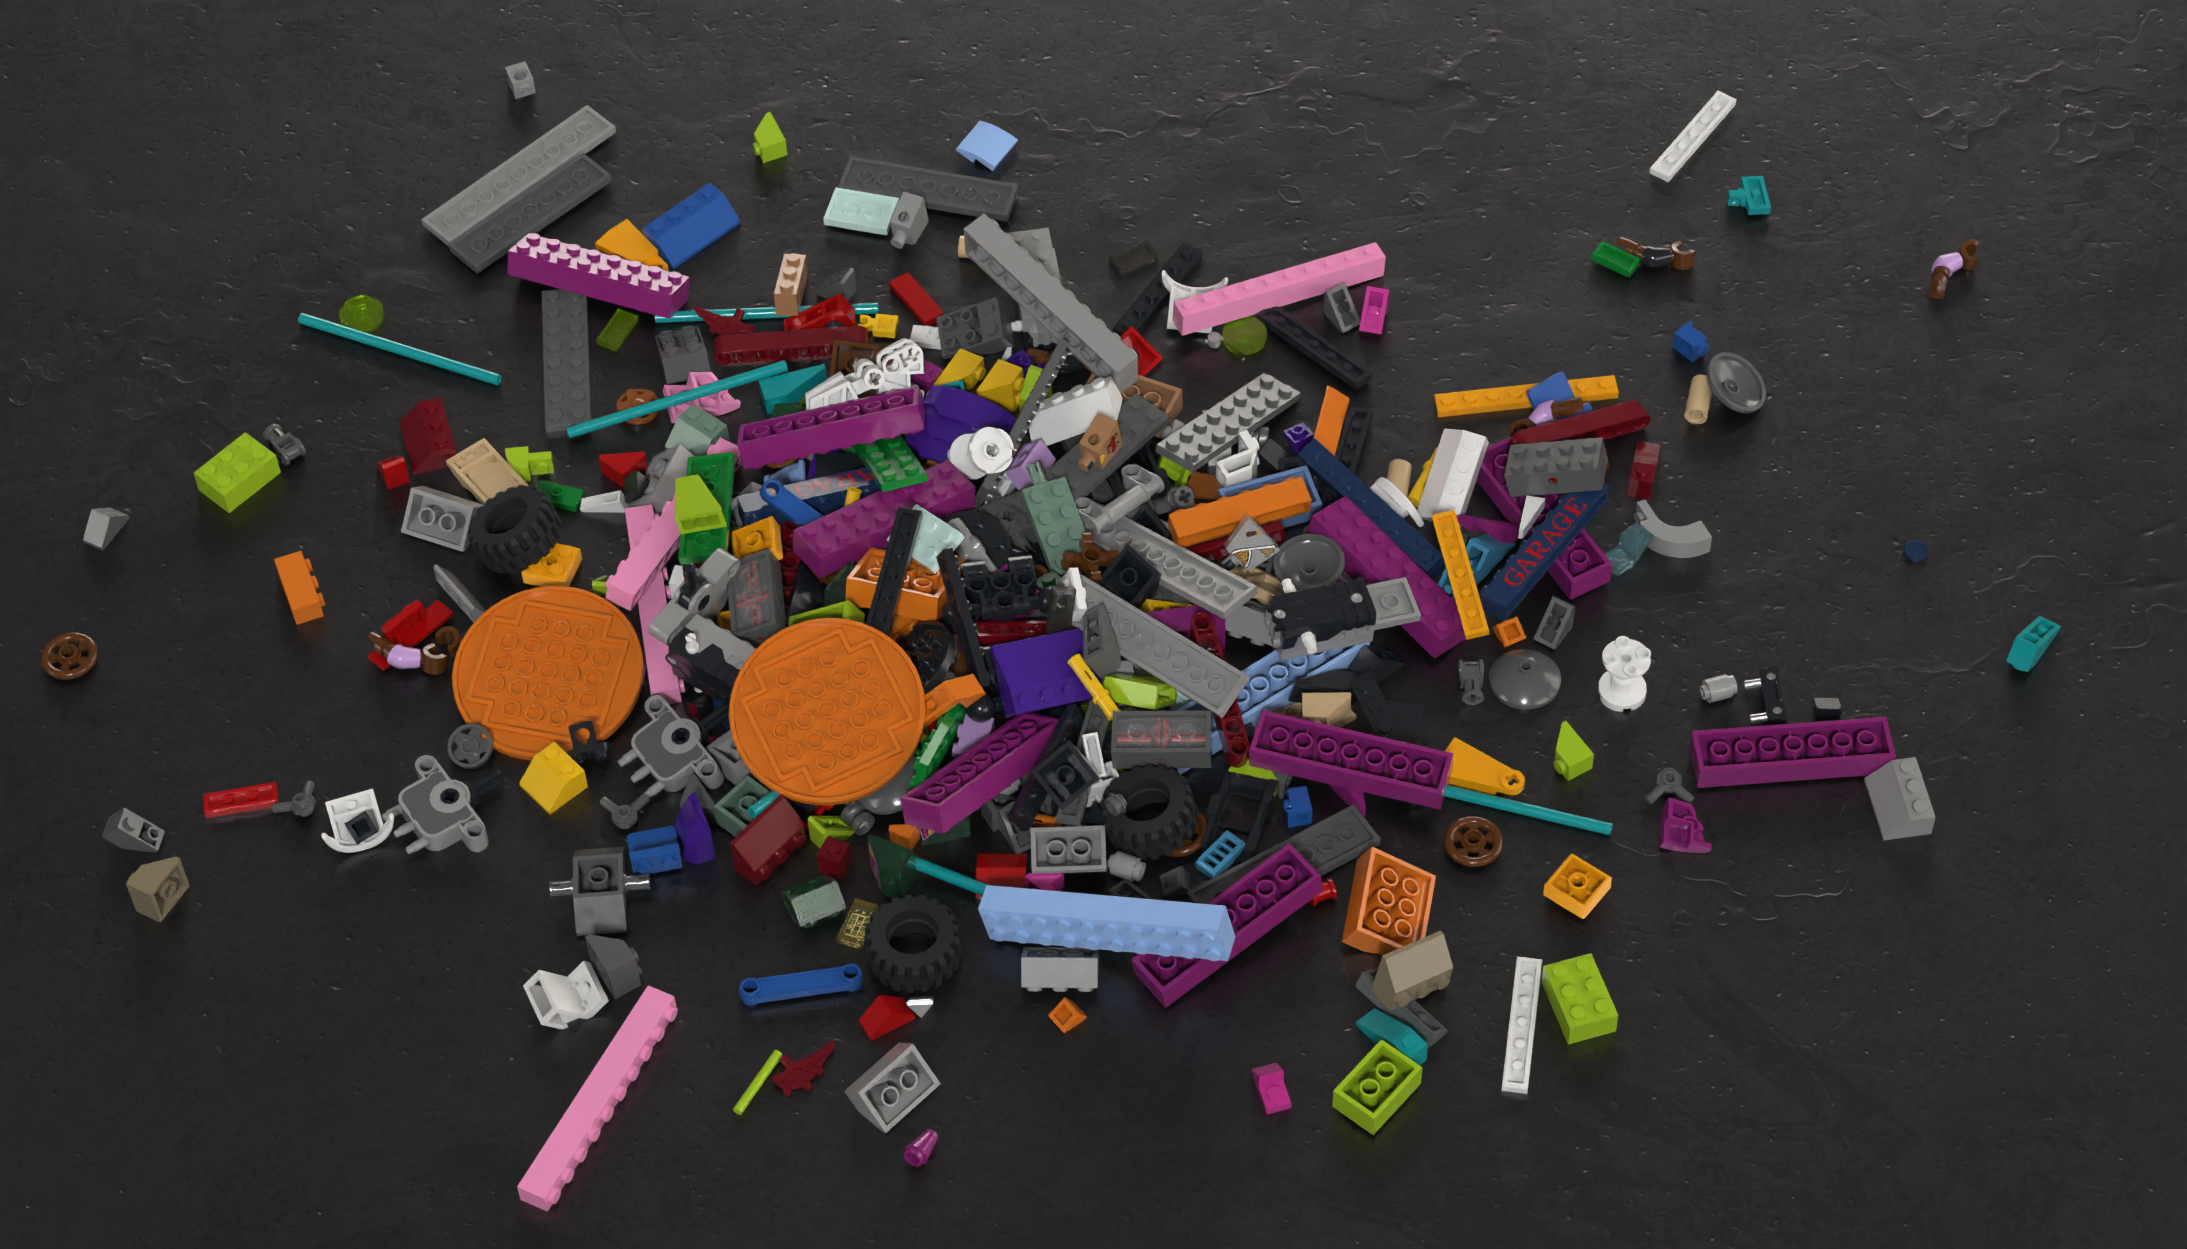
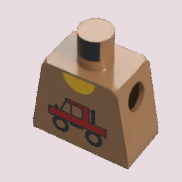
M1099 412L1097 413L1079 443L1082 457L1078 461L1077 466L1081 470L1089 472L1092 466L1103 469L1122 447L1123 444L1117 421Z

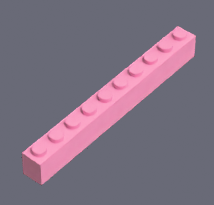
M1375 242L1178 300L1173 305L1172 321L1183 336L1254 315L1264 309L1275 306L1281 307L1324 294L1325 291L1344 282L1346 287L1378 278L1384 276L1386 256Z
M720 437L715 445H710L706 455L733 452L735 456V473L742 463L738 446ZM675 493L673 500L666 502L661 516L654 518L651 529L643 532L638 546L634 545L631 548L628 559L620 562L615 576L611 575L605 584V588H607L606 599L629 611L632 610L680 546L681 534L675 520Z
M652 504L625 508L630 550L634 545L638 546L645 530L649 531L654 518L659 516V513H654ZM663 567L638 600L651 696L660 695L668 704L682 703L681 693L685 692L684 681L681 678L678 679L673 674L672 666L665 659V656L669 653V646L648 633L649 625L667 605V600L671 599L669 585L664 584V581H669L667 567Z
M649 985L647 986L517 1186L520 1200L547 1212L552 1204L557 1203L562 1188L572 1180L576 1166L579 1162L582 1163L584 1161L589 1146L598 1139L603 1124L611 1119L614 1107L618 1101L624 1099L628 1085L631 1081L636 1080L641 1065L650 1058L655 1043L661 1041L666 1026L675 1019L678 1008L676 1007L674 996Z

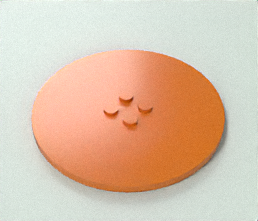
M536 587L513 594L499 601L484 612L467 631L459 645L453 664L452 688L454 698L466 724H478L489 732L493 740V749L511 757L532 761L537 753L553 742L565 752L574 750L568 728L570 725L591 720L597 743H601L611 736L624 723L638 700L644 677L643 653L637 634L629 620L616 606L597 594L574 587ZM585 728L579 729L576 733V738L582 742V745L588 744L589 730ZM482 732V739L487 740L486 735Z
M821 618L800 622L775 633L755 649L742 666L735 680L729 703V722L732 738L739 756L749 771L763 785L777 794L793 801L813 805H837L856 801L875 793L890 783L901 773L913 757L920 743L926 718V704L922 682L916 667L905 651L883 632L861 622L840 618Z

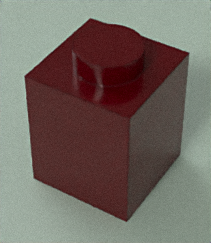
M827 836L817 854L819 872L842 879L852 862L850 844Z

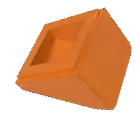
M1517 616L1492 627L1504 647L1526 639Z
M907 824L890 825V842L912 851L920 839V829Z
M1066 997L1048 1015L1063 1033H1066L1087 1018L1085 1013L1072 1000Z

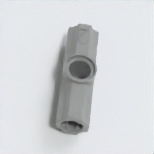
M959 517L951 519L947 524L961 532L965 537L955 550L964 562L984 560L987 573L991 575L998 570L986 554L987 550L978 538L971 534Z

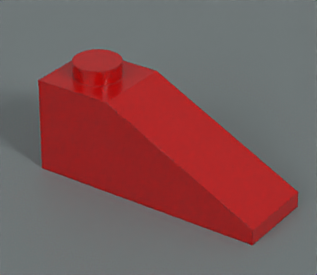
M838 294L799 312L798 316L784 319V331L823 328L830 321H840L845 326L856 325L855 308L841 294Z

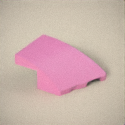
M689 372L686 385H664L663 395L667 397L719 380L712 372ZM728 390L667 409L671 423H675L677 418L692 404L713 417H717L740 408L741 402L739 399L735 400L728 393Z

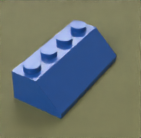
M708 183L642 229L643 235L655 246L659 256L672 269H675L739 225L740 219L725 195L711 183Z

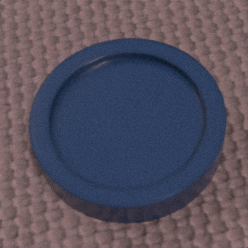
M1909 541L1904 547V555L1911 561L1919 562L1927 557L1928 547L1921 541Z

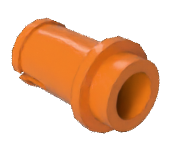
M1037 813L1035 819L1042 820V823L1034 821L1032 823V828L1064 827V824L1056 823V816Z

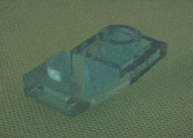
M1637 522L1621 532L1618 546L1605 554L1612 563L1611 571L1619 576L1634 566L1653 540L1654 535Z

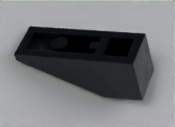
M1334 670L1296 680L1289 694L1288 701L1302 703V693L1351 692V709L1357 710L1359 703L1348 680L1359 676L1360 673Z

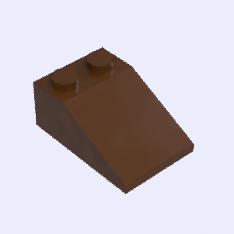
M834 340L829 378L838 372H841L844 376L855 372L854 366L856 362L863 358L871 360L876 365L879 345ZM874 389L865 391L857 396L859 399L873 396Z

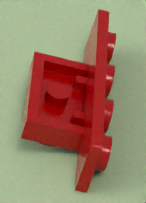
M416 599L381 627L383 637L396 645L401 644L404 647L414 648L453 616V611L439 600L424 610L423 604ZM375 651L367 656L368 660L382 671L391 666L384 656L377 654Z

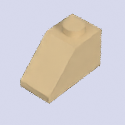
M1351 692L1302 693V719L1333 726L1351 711Z

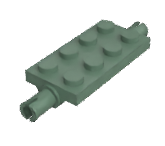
M1035 462V465L1032 463L1026 466L1033 486L1022 489L1020 494L1049 571L1053 570L1060 577H1063L1067 571L1062 570L1061 560H1064L1063 553L1081 554L1082 550L1079 546V540H1082L1081 533L1086 531L1066 478L1062 477L1046 481L1040 462Z

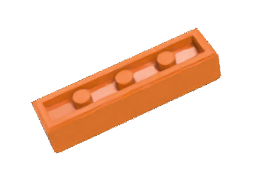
M1327 386L1314 438L1335 456L1350 398L1336 389Z

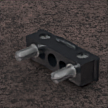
M1772 665L1770 668L1759 669L1760 678L1745 680L1744 687L1745 689L1762 688L1766 713L1750 715L1751 723L1767 721L1768 725L1787 724L1777 666Z

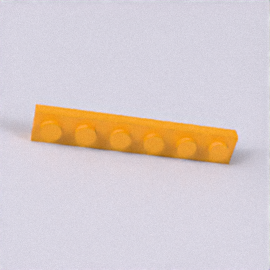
M1455 510L1432 515L1433 525L1465 638L1469 640L1489 635V628Z

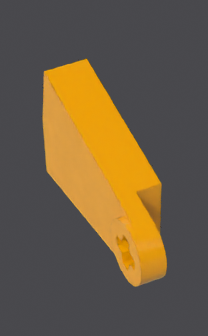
M628 219L610 229L595 242L596 250L600 251V253L617 255L621 259L638 261L643 265L657 266L662 270L669 271L667 263L659 256L655 246Z
M1456 737L1453 738L1446 748L1445 752L1453 753V769L1448 785L1494 796L1497 792L1517 795L1523 791L1525 777L1520 771L1509 768ZM1512 779L1516 780V783L1513 785L1508 784Z

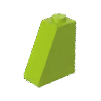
M698 474L675 478V520L680 534L727 527L721 506Z
M1114 673L1105 676L1102 683L1104 689H1108L1111 693L1110 697L1115 703L1151 710L1176 704L1177 690L1156 677Z

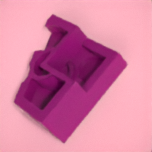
M1457 515L1458 523L1469 531H1485L1500 543H1515L1518 537L1520 525L1516 523Z
M1668 798L1661 809L1660 848L1688 853H1709L1712 845L1711 843H1706L1702 835L1704 828L1696 818V811L1693 805Z

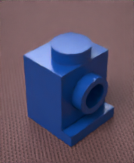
M1688 321L1674 333L1672 348L1694 362L1697 358L1703 357L1708 352L1709 345L1706 344L1707 337L1702 332L1694 329L1693 323Z
M1307 787L1288 788L1286 790L1287 799L1283 800L1284 812L1287 814V827L1312 824V806Z

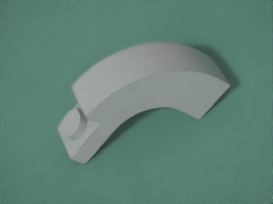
M1645 499L1637 502L1634 519L1639 526L1638 538L1648 548L1659 554L1675 558L1696 557L1710 552L1712 536L1701 520L1686 526H1671L1658 519Z

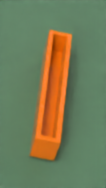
M1302 477L1288 478L1281 483L1274 485L1266 484L1260 489L1253 491L1245 490L1238 495L1221 497L1217 501L1207 504L1200 503L1186 510L1178 509L1169 514L1168 527L1174 543L1187 547L1232 534L1246 514L1261 526L1310 512L1312 499Z

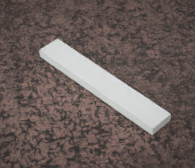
M1717 91L1651 166L1650 174L1669 182L1736 105L1737 99Z
M1517 956L1501 1091L1523 1094L1528 1092L1542 959Z

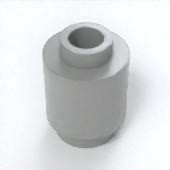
M1726 674L1705 679L1699 687L1703 700L1706 699L1708 703L1731 698L1733 694L1738 692L1734 676H1727Z
M1117 851L1116 854H1111L1107 867L1110 868V874L1131 882L1134 880L1139 882L1144 875L1146 863L1141 862V859Z

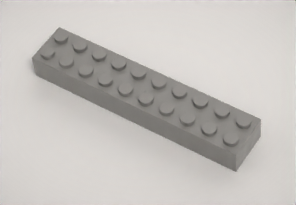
M982 214L964 228L965 254L1058 341L1062 338L1069 342L1066 349L1097 378L1112 376L1120 394L1138 380V355L1135 350L1127 347L1117 333H1112L1102 319L1096 318L1091 314L1087 305L1081 304L1076 300L1072 291L1066 290L1061 286L1057 277L1046 272L1044 266L1039 261L1031 258L1029 252L1024 247L1016 244L1014 238L1008 232L1002 231L993 218L990 219L985 214Z

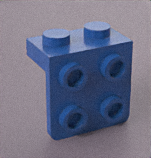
M1563 372L1555 373L1527 391V396L1534 410L1539 404L1549 400L1562 403L1563 400L1575 398ZM1583 403V412L1575 413L1573 416L1593 411L1590 403ZM1563 415L1562 418H1558L1557 420L1569 418V417H1572V416L1565 417V416Z
M674 826L627 835L633 875L652 874L683 868Z

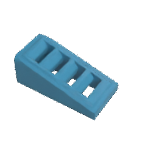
M1227 830L1195 862L1197 870L1210 879L1222 874L1244 850L1246 843ZM1230 840L1237 846L1233 849L1226 842ZM1223 847L1230 853L1226 855L1220 849ZM1217 854L1221 858H1223V860L1219 861L1214 856ZM1212 861L1217 866L1213 868L1208 863Z

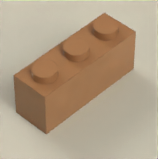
M796 253L784 254L774 291L776 315H799L808 279L806 255Z

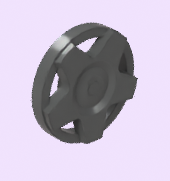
M478 724L462 725L451 734L448 740V754L451 760L462 768H478L489 759L493 751L492 737L484 727ZM471 729L467 735L461 733L464 730ZM482 732L486 735L487 740L482 739ZM455 742L458 748L453 752V743ZM467 759L469 764L462 763L461 761Z

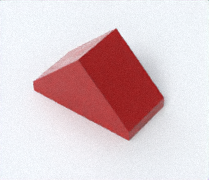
M645 452L599 455L602 473L623 488L626 475L634 471H639L643 474L648 468Z
M396 455L376 463L388 490L410 482L404 457Z
M879 995L860 1017L859 1023L870 1041L916 1018L910 1007L907 1006L904 998Z

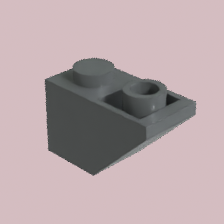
M123 808L108 818L102 838L122 849L156 853L159 850L165 831L130 810Z

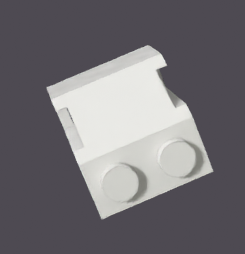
M1247 430L1239 433L1238 454L1216 462V479L1223 488L1257 478V465H1259L1257 451L1259 450V444L1255 437L1252 438Z
M583 961L568 976L538 970L523 985L541 1025L562 1030L568 1027V1022L575 1019H589L593 1017L609 1001L591 963ZM539 980L542 986L534 984Z

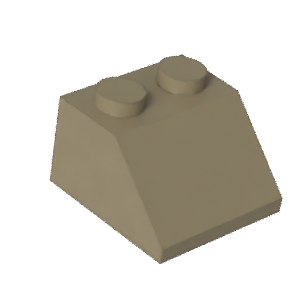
M176 856L141 865L135 873L130 875L126 883L136 911L160 923L190 886L181 860Z

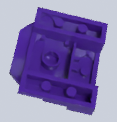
M932 386L923 402L925 406V427L916 434H908L905 442L910 449L917 451L920 458L942 463L949 460L947 457L948 450L959 436L974 434L979 429L985 427L999 428L1009 434L1016 418L998 405L975 394L946 386Z

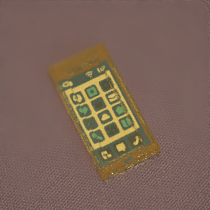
M855 898L837 936V943L861 949L865 941L866 924L870 922L873 912L879 911V905Z

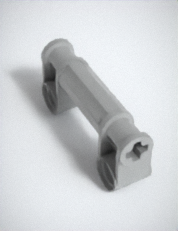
M1129 464L1121 470L1123 487L1125 489L1124 494L1104 507L1091 501L1089 498H1078L1075 504L1085 531L1091 532L1092 536H1097L1100 534V530L1106 526H1112L1120 518L1141 504L1148 502L1152 495L1161 493L1165 486L1160 476L1137 464Z

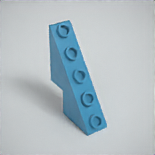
M1489 534L1469 540L1466 551L1476 586L1516 545V542L1500 543ZM1445 568L1438 585L1455 601Z

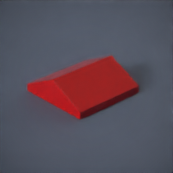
M1133 326L1120 336L1122 342L1127 347L1133 348L1138 355V375L1145 376L1163 359Z
M977 854L976 880L991 886L1026 888L1027 854ZM976 893V898H982V895Z

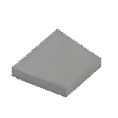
M932 996L909 997L907 1000V1006L921 1018L933 1005Z

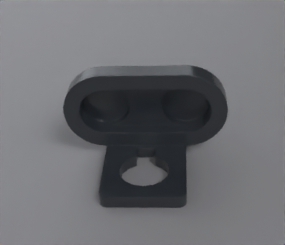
M591 720L568 727L574 750L566 753L580 767L586 764L585 760L589 758H594L596 762L609 759V754L612 751L611 743H597ZM585 728L589 730L588 744L582 745V742L576 738V733L579 729Z

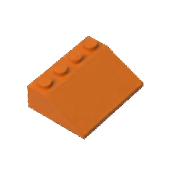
M873 547L868 549L847 577L845 601L849 600L857 608L870 609L886 550ZM910 559L896 615L902 618L918 619L922 622L938 621L942 616V608L948 601L940 569L934 574L915 560Z
M1371 847L1357 859L1342 942L1363 952L1385 955L1426 937L1436 876L1377 848Z

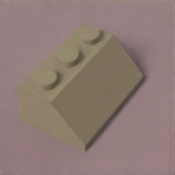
M1441 930L1382 956L1371 991L1389 1010L1399 1006L1403 1007L1410 1001L1423 998L1428 993L1437 989L1441 990L1449 984L1453 965L1444 934Z

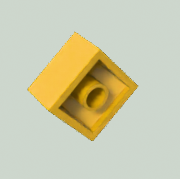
M998 359L977 389V396L1013 414L1018 406H1020L1019 397L1025 378H1023V368Z
M555 742L534 756L519 782L520 787L549 815L588 788L584 769Z

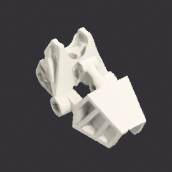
M903 338L879 351L876 356V365L869 359L863 358L858 360L854 366L855 372L845 376L838 372L805 393L806 410L859 399L858 394L870 389H876V395L918 386L917 384L910 383V374H924L922 349L913 340ZM884 354H889V355H887L886 357L883 358L882 363H881V357H882ZM893 359L892 363L886 366L887 361ZM920 389L921 396L924 402V391Z

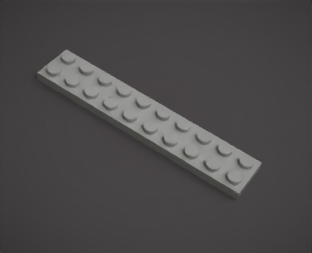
M586 105L421 219L422 225L446 245L450 244L582 153L586 154L615 134V126Z
M1090 498L1091 501L1104 507V505ZM1125 516L1116 521L1112 526H1106L1100 530L1099 535L1092 536L1093 545L1098 546L1103 553L1109 550H1118L1120 553L1127 543L1130 544L1162 574L1159 585L1224 620L1258 593L1256 585Z
M1068 570L1056 585L1059 588L1063 589L1064 592L1065 590L1063 585V579L1067 574ZM1080 574L1082 587L1086 590V612L1101 603L1105 606L1120 649V656L1223 718L1250 678L1245 673ZM1067 603L1065 609L1055 616L1076 629L1080 628L1081 632H1083V617L1080 621H1072Z

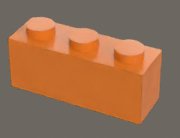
M298 551L274 559L296 625L323 617L321 607L325 606L322 593H316V589H319L315 575L310 576L309 574L313 572L309 558L304 559L302 551Z

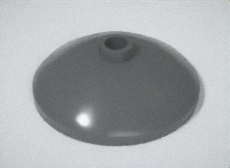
M1722 352L1715 355L1709 361L1707 366L1708 383L1712 392L1721 403L1741 413L1755 412L1764 404L1766 399L1764 382L1758 371L1746 359L1734 353Z
M1302 534L1287 540L1279 547L1280 551L1275 554L1273 561L1274 572L1278 580L1282 583L1284 579H1291L1297 591L1323 585L1331 586L1340 578L1345 567V558L1341 547L1331 538L1319 534Z
M1515 649L1502 654L1494 661L1489 671V685L1493 694L1502 703L1517 709H1536L1547 705L1557 696L1561 686V673L1557 664L1544 653L1532 649Z
M913 755L901 773L882 789L857 801L865 810L874 814L885 815L902 810L900 798L911 791L908 787L912 776L916 775L913 767L917 757Z

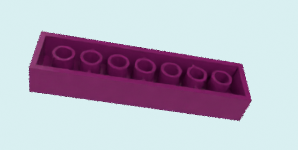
M528 233L508 251L507 274L668 319L688 301L690 277L684 276L679 272H669L657 266L643 265L638 261L621 259L617 255L603 254L598 250L584 249L579 245L562 243L557 239H547L535 233Z
M918 385L740 425L737 446L744 469H758L765 464H781L788 459H803L815 453L826 454L837 448H851L855 444H871L878 439H893L905 433L916 434L925 427V406Z
M1511 437L1487 447L1476 481L1510 523L1520 525L1526 496L1510 497L1504 477L1510 450L1509 440ZM1557 494L1532 495L1534 497L1546 498L1545 508L1524 536L1523 541L1531 537L1536 525H1541L1544 522L1549 510L1556 508L1560 500ZM1583 529L1550 567L1548 573L1571 600L1610 582L1612 563L1586 530Z
M946 460L925 470L927 482L886 492L880 490L793 530V551L819 578H822L861 560L870 547L877 549L887 548L888 541L886 539L891 535L898 507L912 509L917 504L942 520L953 513L973 508L976 487L949 460Z
M1347 496L1312 515L1306 534H1319L1334 540L1344 553V571L1354 581L1357 578L1363 577L1365 584L1370 585L1406 577L1421 618L1420 621L1400 626L1433 658L1438 657L1466 639L1455 601Z
M1262 710L1249 749V766L1441 810L1453 769V753Z
M1027 713L1015 716L902 796L900 799L905 824L919 829L935 831L936 833L948 832L954 825L963 821L965 817L978 810L987 801L995 798L998 793L1010 787L1012 783L1033 769L1059 719Z
M1887 717L1692 731L1689 746L1697 788L1866 776L1896 758Z
M1290 843L1207 903L1226 906L1236 936L1229 960L1323 891L1321 875ZM1138 954L1131 959L1135 975L1165 1008L1228 962L1200 958L1187 959L1178 956L1164 957L1156 954Z

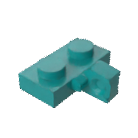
M1763 176L1741 177V188L1728 190L1726 198L1728 206H1746L1748 215L1770 214L1771 205Z

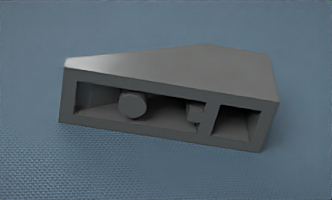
M1102 603L1083 615L1084 661L1100 678L1114 673L1121 667L1120 649L1105 606Z

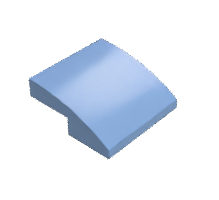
M979 121L956 148V151L972 163L977 159L987 168L994 171L1014 147L1018 139L999 127Z

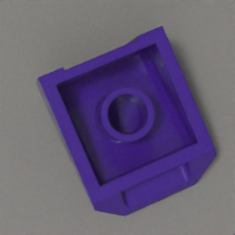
M692 792L678 814L675 832L684 852V860L697 865L716 858L711 830L696 793Z

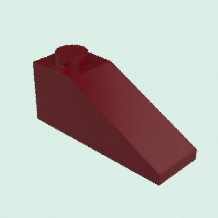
M1638 441L1627 497L1651 500L1661 445Z

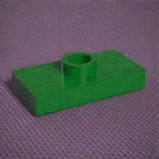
M1602 241L1591 254L1590 260L1630 278L1640 265L1641 258Z
M541 480L537 486V489L544 492L553 507L577 512L581 499L584 497V490Z

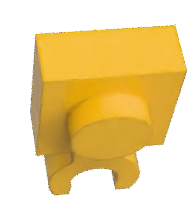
M876 314L875 318H871L868 315H860V323L862 324H858V326H864L868 332L872 331L875 337L895 338L899 318L897 315Z

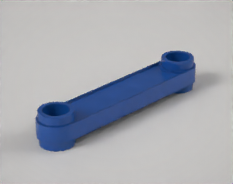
M769 480L761 486L760 496L762 500L797 526L802 527L823 517V515L779 482ZM766 488H773L776 492V495H769L766 491Z
M847 964L841 967L756 979L747 978L741 982L739 993L741 1000L746 1005L753 1006L763 1002L841 991H856L863 983V974L857 965Z

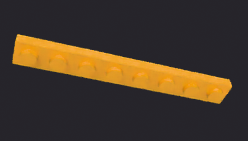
M1614 375L1568 380L1575 398L1582 397V402L1615 399L1619 395ZM1539 383L1434 394L1437 416L1447 417L1531 408L1532 405L1527 396V391Z

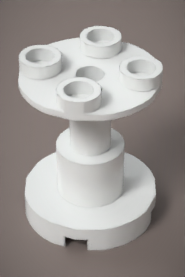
M985 427L979 429L974 434H964L956 438L948 450L947 457L968 480L979 479L985 474H996L1007 469L1013 459L1011 456L1014 447L1010 436L1004 430Z
M1619 636L1616 641L1609 643L1603 650L1602 663L1607 672L1602 675L1598 685L1601 702L1609 709L1623 712L1624 709L1629 708L1635 710L1643 704L1647 688L1642 675L1647 672L1651 664V651L1642 643L1629 639L1626 636Z

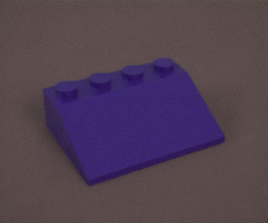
M1080 628L990 647L1006 718L1093 699L1071 666L1068 665V660L1076 654H1081L1084 660L1083 635ZM1091 669V671L1094 673V675L1102 685L1101 678Z

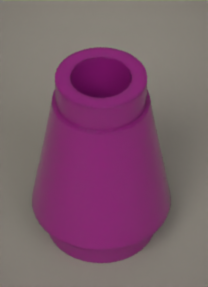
M926 1129L925 1132L905 1147L904 1152L906 1161L915 1167L925 1164L939 1139L937 1133L931 1129Z

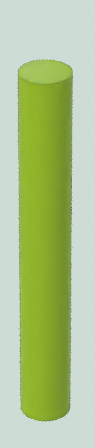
M774 1050L733 1108L735 1113L742 1115L783 1056L780 1051Z

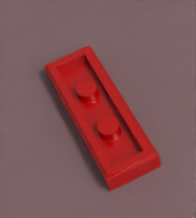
M908 272L889 281L890 288L924 326L936 323V317L944 315L940 307Z
M272 782L203 794L205 817L207 819L272 808L274 803H279L277 784Z

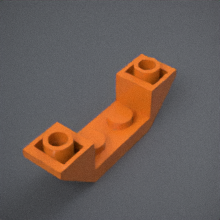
M974 674L946 680L924 695L926 704L924 728L958 703L967 708L986 694ZM924 730L922 733L921 740L927 737Z

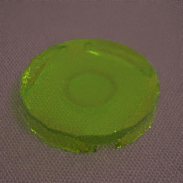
M367 295L355 296L348 299L342 309L340 308L339 318L343 326L367 333L376 329L382 323L384 309L381 302L376 298L373 299Z
M1252 316L1227 322L1223 327V342L1230 351L1235 353L1237 351L1242 352V354L1255 353L1264 347L1267 340V329L1264 323Z

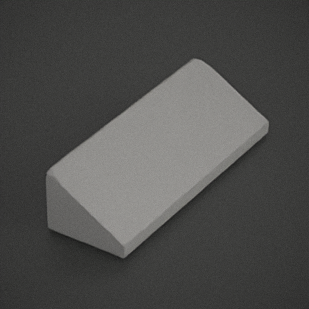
M437 564L434 565L436 581L474 623L486 610L451 571Z

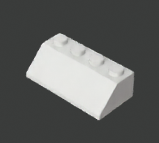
M1112 376L1097 378L1090 384L1084 386L1077 385L1070 391L1058 392L1050 398L1043 400L1038 412L1030 423L1029 433L1031 442L1041 438L1044 444L1048 446L1085 433L1098 412L1117 421L1123 397Z
M1444 429L1417 509L1422 519L1433 522L1432 515L1455 510L1456 516L1465 515L1489 444L1485 436L1465 430Z

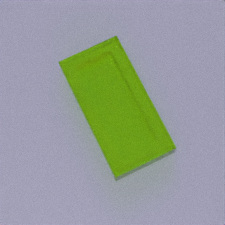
M618 309L596 339L597 345L617 352L637 324L638 316Z

